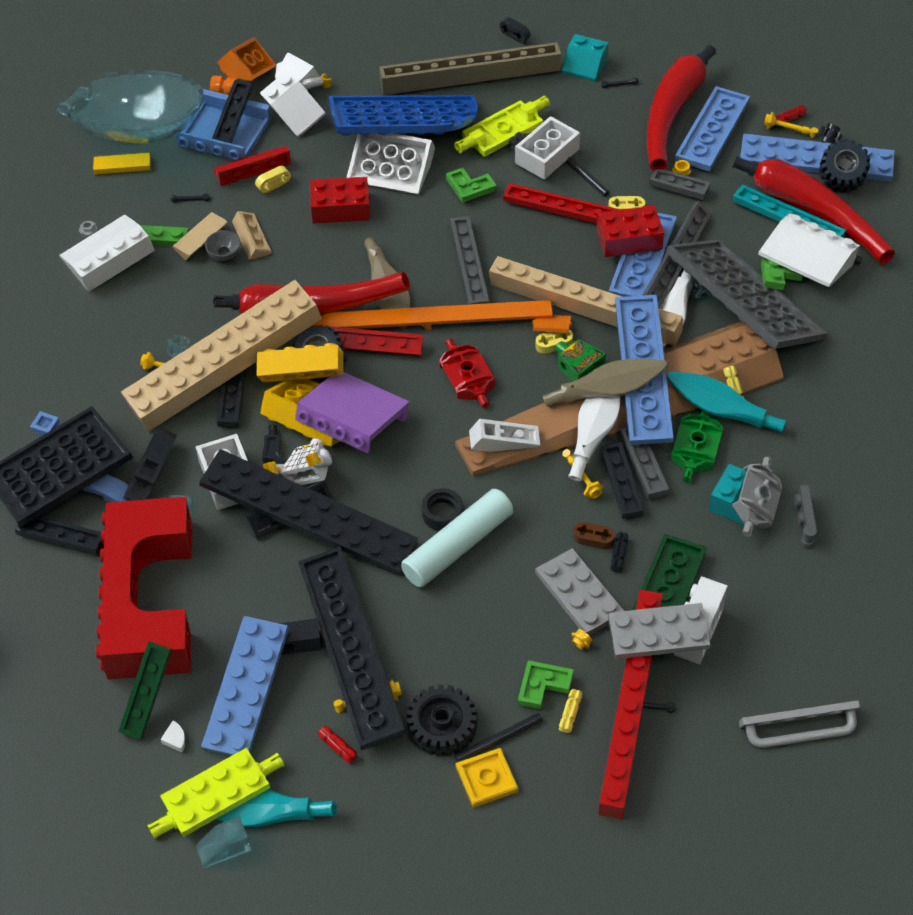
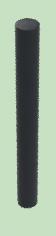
M572 157L565 161L602 196L609 195L610 192Z
M536 713L455 754L457 762L469 759L542 722V717L539 713Z

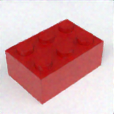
M368 177L310 180L313 224L370 220Z
M655 205L597 213L596 230L605 257L663 249L664 230Z

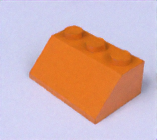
M255 37L234 47L217 62L221 71L228 77L253 81L276 67V63Z

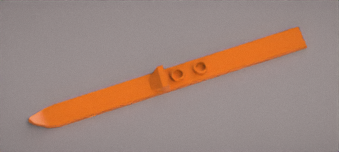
M551 300L331 312L322 315V319L314 325L351 329L421 325L426 330H432V324L552 318L553 314Z

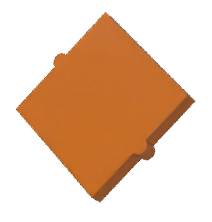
M553 315L552 318H535L532 321L533 331L569 333L572 322L571 316Z

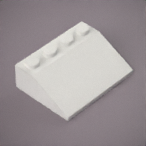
M370 133L369 135L358 134L347 178L368 177V186L419 195L432 163L435 146L432 140L395 133H388L387 135H379L378 133Z
M788 214L777 225L759 250L758 255L830 287L853 266L860 245L854 243L849 238L836 235L831 230H825L816 223L807 222L798 215Z
M123 215L59 256L87 291L90 292L155 250L148 234L142 227L128 216Z

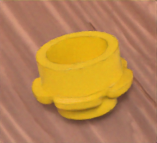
M679 160L675 163L672 171L687 176L691 173L690 164L685 160Z
M578 629L576 633L571 634L574 637L572 643L581 650L584 647L586 649L590 648L593 640L586 632Z

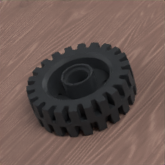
M438 685V689L430 686L428 692L423 689L420 691V696L416 695L413 698V702H410L409 710H407L409 736L415 745L418 744V748L421 751L426 749L427 754L432 755L435 752L436 756L441 757L443 752H445L446 756H451V751H454L455 754L459 753L461 747L463 749L467 748L468 742L471 743L474 735H476L477 711L473 700H470L466 692L462 694V690L459 688L454 691L451 685H448L447 689H444V685ZM446 719L444 722H439L438 720Z

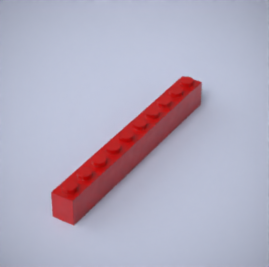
M640 590L636 610L661 607L663 593ZM652 655L631 657L626 660L599 803V815L623 820Z

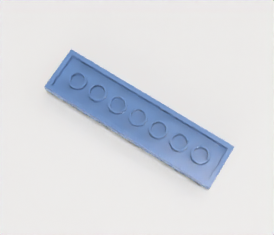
M743 134L740 158L752 163L753 161L760 163L767 159L777 160L779 158L804 172L821 174L819 172L820 162L825 149H828L831 143ZM862 147V149L866 148L868 151L866 156L870 155L869 163L871 164L866 179L892 182L894 150Z
M657 295L615 297L621 360H664ZM665 370L648 384L625 394L630 445L673 442Z

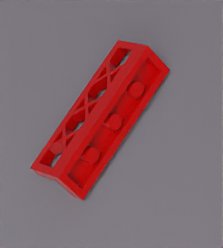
M287 146L279 147L214 167L213 172L220 186H224L266 173L279 166L291 165L290 151Z

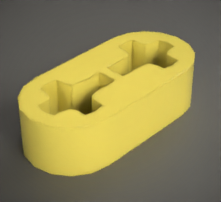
M279 166L261 174L256 179L255 185L262 193H267L285 185L290 180L291 174L284 166Z
M616 196L609 200L608 207L619 210L645 206V200L639 196Z
M569 330V333H542L536 337V350L547 354L555 352L557 344L561 341L571 345L573 343V333L571 330Z

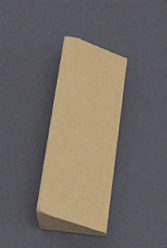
M237 211L232 223L248 259L253 260L270 255L272 253L255 214Z
M211 212L174 244L172 248L187 261L205 245L206 239L211 234L222 230L228 222Z

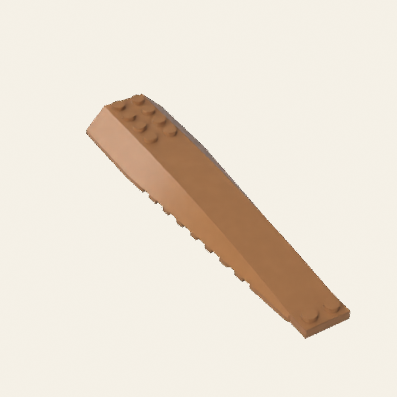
M742 321L663 350L664 361L668 363L666 378L669 372H684L704 375L727 385L726 380L728 378L725 377L723 370L728 366H735L737 370L736 377L739 378L743 392L741 395L784 379L776 349L770 347L767 341L755 334L753 329ZM667 379L671 418H675L676 414L683 412L688 414L702 410L685 398ZM625 394L620 395L618 417L614 426L607 434L609 437L617 435L620 428L628 426ZM586 398L570 403L565 400L549 408L544 402L502 421L538 426L539 447L494 452L471 450L470 436L456 440L455 446L473 477L490 470H498L539 458L540 454L548 453L549 455L556 453L564 447H576L578 415Z

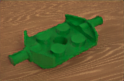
M704 410L699 415L689 414L681 418L671 454V461L685 470L683 477L685 483L687 478L688 483L692 482L694 473L713 470L719 442L723 433V426L718 420L710 418V413ZM694 437H700V438H702L703 440L700 441V442H697V441H694L692 438H694Z

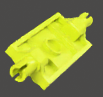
M542 96L526 104L520 100L462 131L464 139L455 142V149L462 153L474 147L484 157L510 144L509 140L512 137L515 138V133L528 134L543 123V119L539 117L538 111L550 106L549 99L546 96Z
M245 748L160 795L168 812H166V816L147 825L153 838L156 839L173 828L175 830L179 829L182 836L185 837L270 789L266 776L284 767V763L278 753H275V755L261 763L255 762L248 749Z

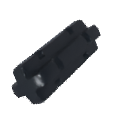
M617 533L610 567L613 572L619 573L623 569L629 537L627 533Z

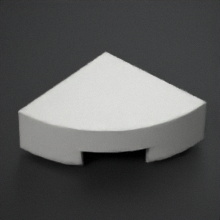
M172 721L162 736L161 743L179 752H183L185 736L181 726Z

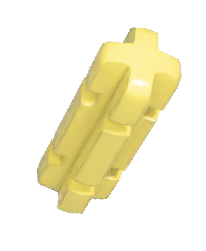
M728 366L724 368L725 377L728 378L726 380L727 385L741 395L743 392L739 378L736 377V367Z
M570 690L569 698L562 714L563 717L559 724L561 732L570 733L572 731L582 699V692L580 690Z

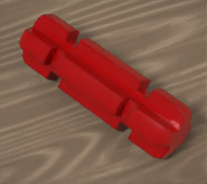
M800 105L796 109L792 108L775 115L776 120L790 122L797 119L798 116L806 115L807 109L804 105Z
M323 726L318 731L319 738L324 742L327 741V745L339 756H343V760L347 763H352L357 758V752L352 747H348V744L336 733H332L333 730L329 726Z

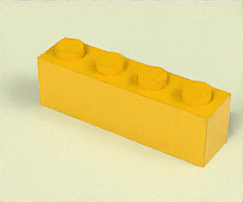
M327 343L319 347L306 345L304 348L285 347L284 350L265 349L264 352H257V377L262 382L343 376V351L334 343Z

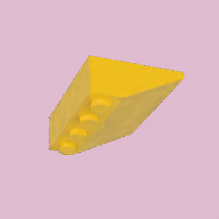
M311 379L286 380L264 392L260 414L268 417L269 420L277 421L288 429H294L303 433L305 437L320 439L325 446L331 447L340 441L295 420L297 403L319 386L320 383Z

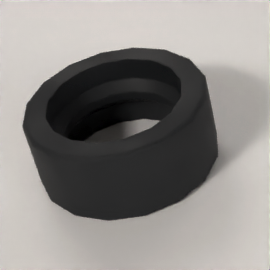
M446 488L430 491L422 500L421 508L424 523L429 528L437 531L443 529L463 512L461 497L455 491ZM440 502L449 503L455 507V512L445 517L435 516L429 510L434 504Z

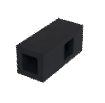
M317 618L279 623L289 627L281 655L321 650Z

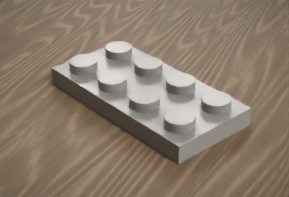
M573 548L535 568V574L578 628L589 636L609 625V613L624 611Z
M702 603L612 612L608 614L615 659L710 649V640Z

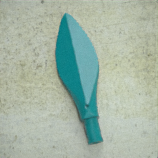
M684 372L667 373L668 381L685 398L712 415L740 420L759 429L764 426L780 433L785 428L787 420L768 415L766 409L750 403L721 381L699 374Z
M268 789L216 820L240 827H262L290 820L314 821L315 817L336 816L337 804L335 800L313 802L310 798H295Z

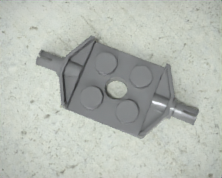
M764 457L762 465L750 464L743 468V470H747L739 500L733 503L732 506L745 524L742 532L744 537H751L753 527L766 529L773 524L782 491L781 479L772 473L770 469L773 461L770 457Z

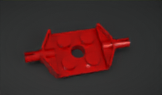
M449 339L446 340L445 344L449 351L445 352L440 358L439 367L444 369L456 391L457 399H477L482 408H485V406L487 408L490 403L485 396L495 387V378L477 347L469 344L460 347L459 345L456 346L453 339H450V341ZM468 366L472 369L467 371L462 368Z

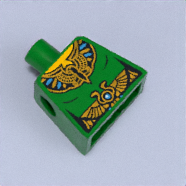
M580 339L571 345L561 341L555 348V351L559 353L558 367L571 382L586 376L604 365L606 361V353Z

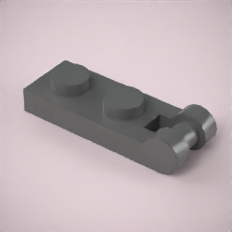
M800 485L799 493L795 494V507H799L798 525H802L803 529L801 546L809 549L814 545L817 528L809 485Z

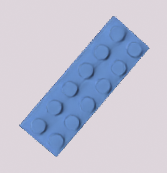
M715 86L678 149L675 161L685 160L692 167L710 172L750 101V96Z
M658 213L664 230L663 249L622 255L608 292L622 297L643 295L665 255L677 216Z
M243 616L201 745L203 750L232 756L245 748L251 752L289 631L288 625Z

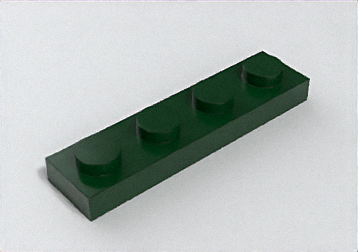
M152 641L147 643L118 732L139 740L143 739L172 648Z

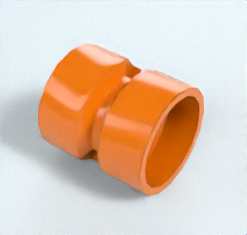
M213 75L210 81V91L229 95L234 80L240 81V79L227 77L225 80L224 76Z

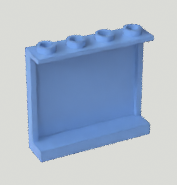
M203 89L200 93L202 103L184 130L175 131L177 146L233 160L249 157L272 120L270 105L248 100L231 144L212 139L228 95Z

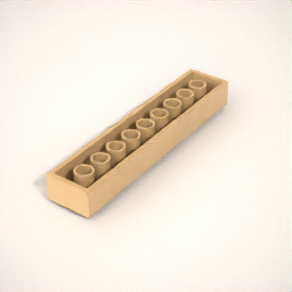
M293 280L130 385L121 393L132 411L149 432L257 362V352H264L265 349H277L320 321L322 318L317 305L298 282Z

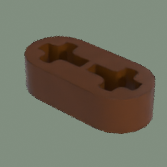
M580 522L574 526L573 538L574 541L582 545L608 549L614 544L615 533L606 526ZM603 536H608L606 540H602Z

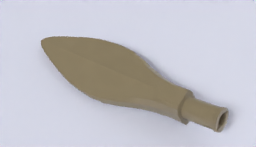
M372 237L367 238L364 241V246L367 249L371 265V280L398 273L387 261L381 247L377 246L376 240ZM408 291L375 301L380 310L410 308ZM397 326L402 330L407 328V326Z
M657 359L613 361L598 367L578 380L561 384V389L546 395L544 394L543 399L549 408L565 400L570 403L582 398L624 395L643 387L668 368V363Z

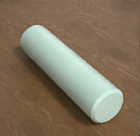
M498 489L488 491L402 561V570L408 580L417 587L426 586L513 514V505L510 499Z

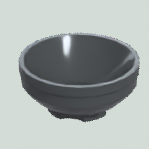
M231 231L214 232L205 241L207 254L218 261H227L234 258L241 248L239 236ZM222 250L229 251L227 255L219 254V252Z

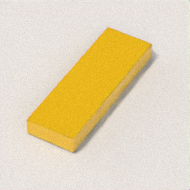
M150 153L94 157V175L151 170Z

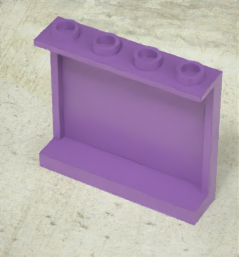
M343 372V376L327 378L297 403L295 420L368 453L371 440L395 419L401 422L407 419L410 401Z

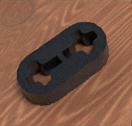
M510 17L504 19L499 25L503 34L519 43H524L531 36L529 29L525 25Z

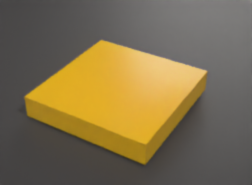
M501 748L455 763L473 808L518 792V786Z

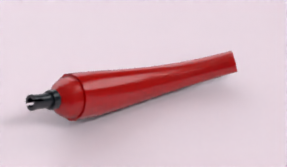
M708 45L696 56L687 55L679 57L665 73L655 92L649 112L647 128V154L649 167L653 172L655 169L665 170L668 166L666 147L669 131L683 105L705 82L706 65L716 54V49L712 45Z
M739 156L736 157L732 168L748 173V176L753 177L756 186L764 191L763 194L795 206L845 229V233L863 246L880 264H886L894 257L895 250L860 214L828 187L806 172L779 158L777 160L767 159L760 163L753 161L752 163Z
M399 272L383 278L358 283L301 287L315 302L322 316L410 290V282L405 272ZM254 283L253 286L244 288L239 294H232L231 296L214 295L213 307L231 308V310H237L241 315L286 285Z

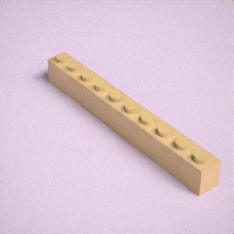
M497 256L489 270L492 286L537 301L551 300L552 306L618 327L615 297L622 296ZM658 308L662 342L675 346L683 331V316Z

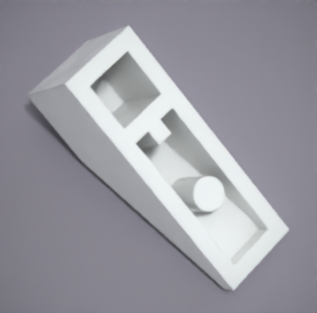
M479 419L469 430L471 450L494 452L540 446L538 426Z

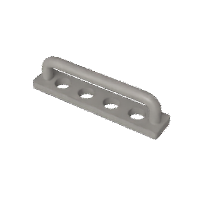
M859 700L744 717L739 721L740 729L746 728L749 741L758 748L846 736L851 734L856 728L857 718L855 711L860 708ZM846 713L847 724L845 726L768 738H759L755 726Z

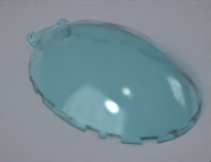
M129 70V74L119 75L117 71L105 73V78L92 81L89 87H78L75 93L66 101L57 104L56 109L60 114L66 115L79 129L99 139L122 145L151 144L165 141L185 130L199 113L204 101V93L199 84H194L193 79L190 78L187 81L183 75L177 73L145 70V74H136L135 70Z

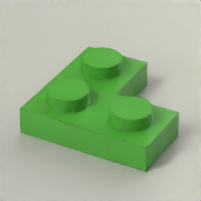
M464 168L446 173V180L462 203L497 191V185L489 174L471 179Z
M762 258L763 285L767 288L783 290L785 279L802 280L803 275L767 258Z
M528 660L518 697V705L541 709L545 690L569 694L574 669Z

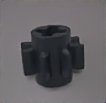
M828 123L826 127L821 126L818 132L821 136L820 141L832 144L837 140L840 141L843 136L842 133H839L841 128L831 123Z

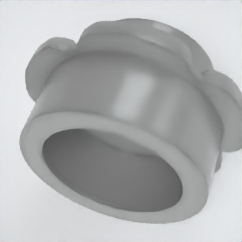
M85 221L80 225L79 233L84 238H88L97 232L98 226H96L95 222Z

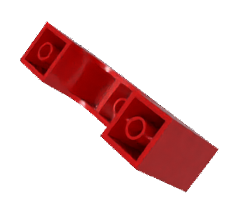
M187 497L106 503V512H102V522L105 525V530H101V540L104 543V548L100 550L103 567H100L99 570L100 580L103 581L102 586H99V599L102 600V605L98 606V618L101 619V625H97V637L100 639V645H96L97 659H100L101 671H105L108 680L136 677L147 643L152 641L172 648L164 675L191 673V630L186 610L148 612L137 608L138 579L141 571L147 565L156 561L192 558V519Z

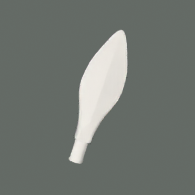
M685 270L682 276L677 278L674 287L668 293L660 308L683 316V325L686 320L687 302L690 291L693 288L692 281L694 278L686 273ZM662 342L664 348L667 343Z
M620 396L586 398L578 415V439L573 454L574 462L568 475L570 479L575 481L582 480L586 464L590 462L595 449L617 420Z

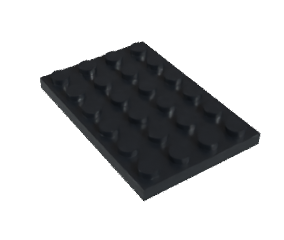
M91 406L0 461V501L18 526L22 527L133 459V456L94 407Z

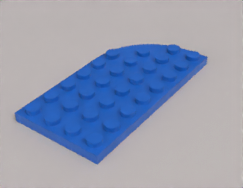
M474 95L329 96L328 100L336 132L345 136L350 134L369 135L370 133H378L379 135H387L388 133L399 135L407 133L418 135L434 133L441 135L444 132L468 126L476 119L478 104Z

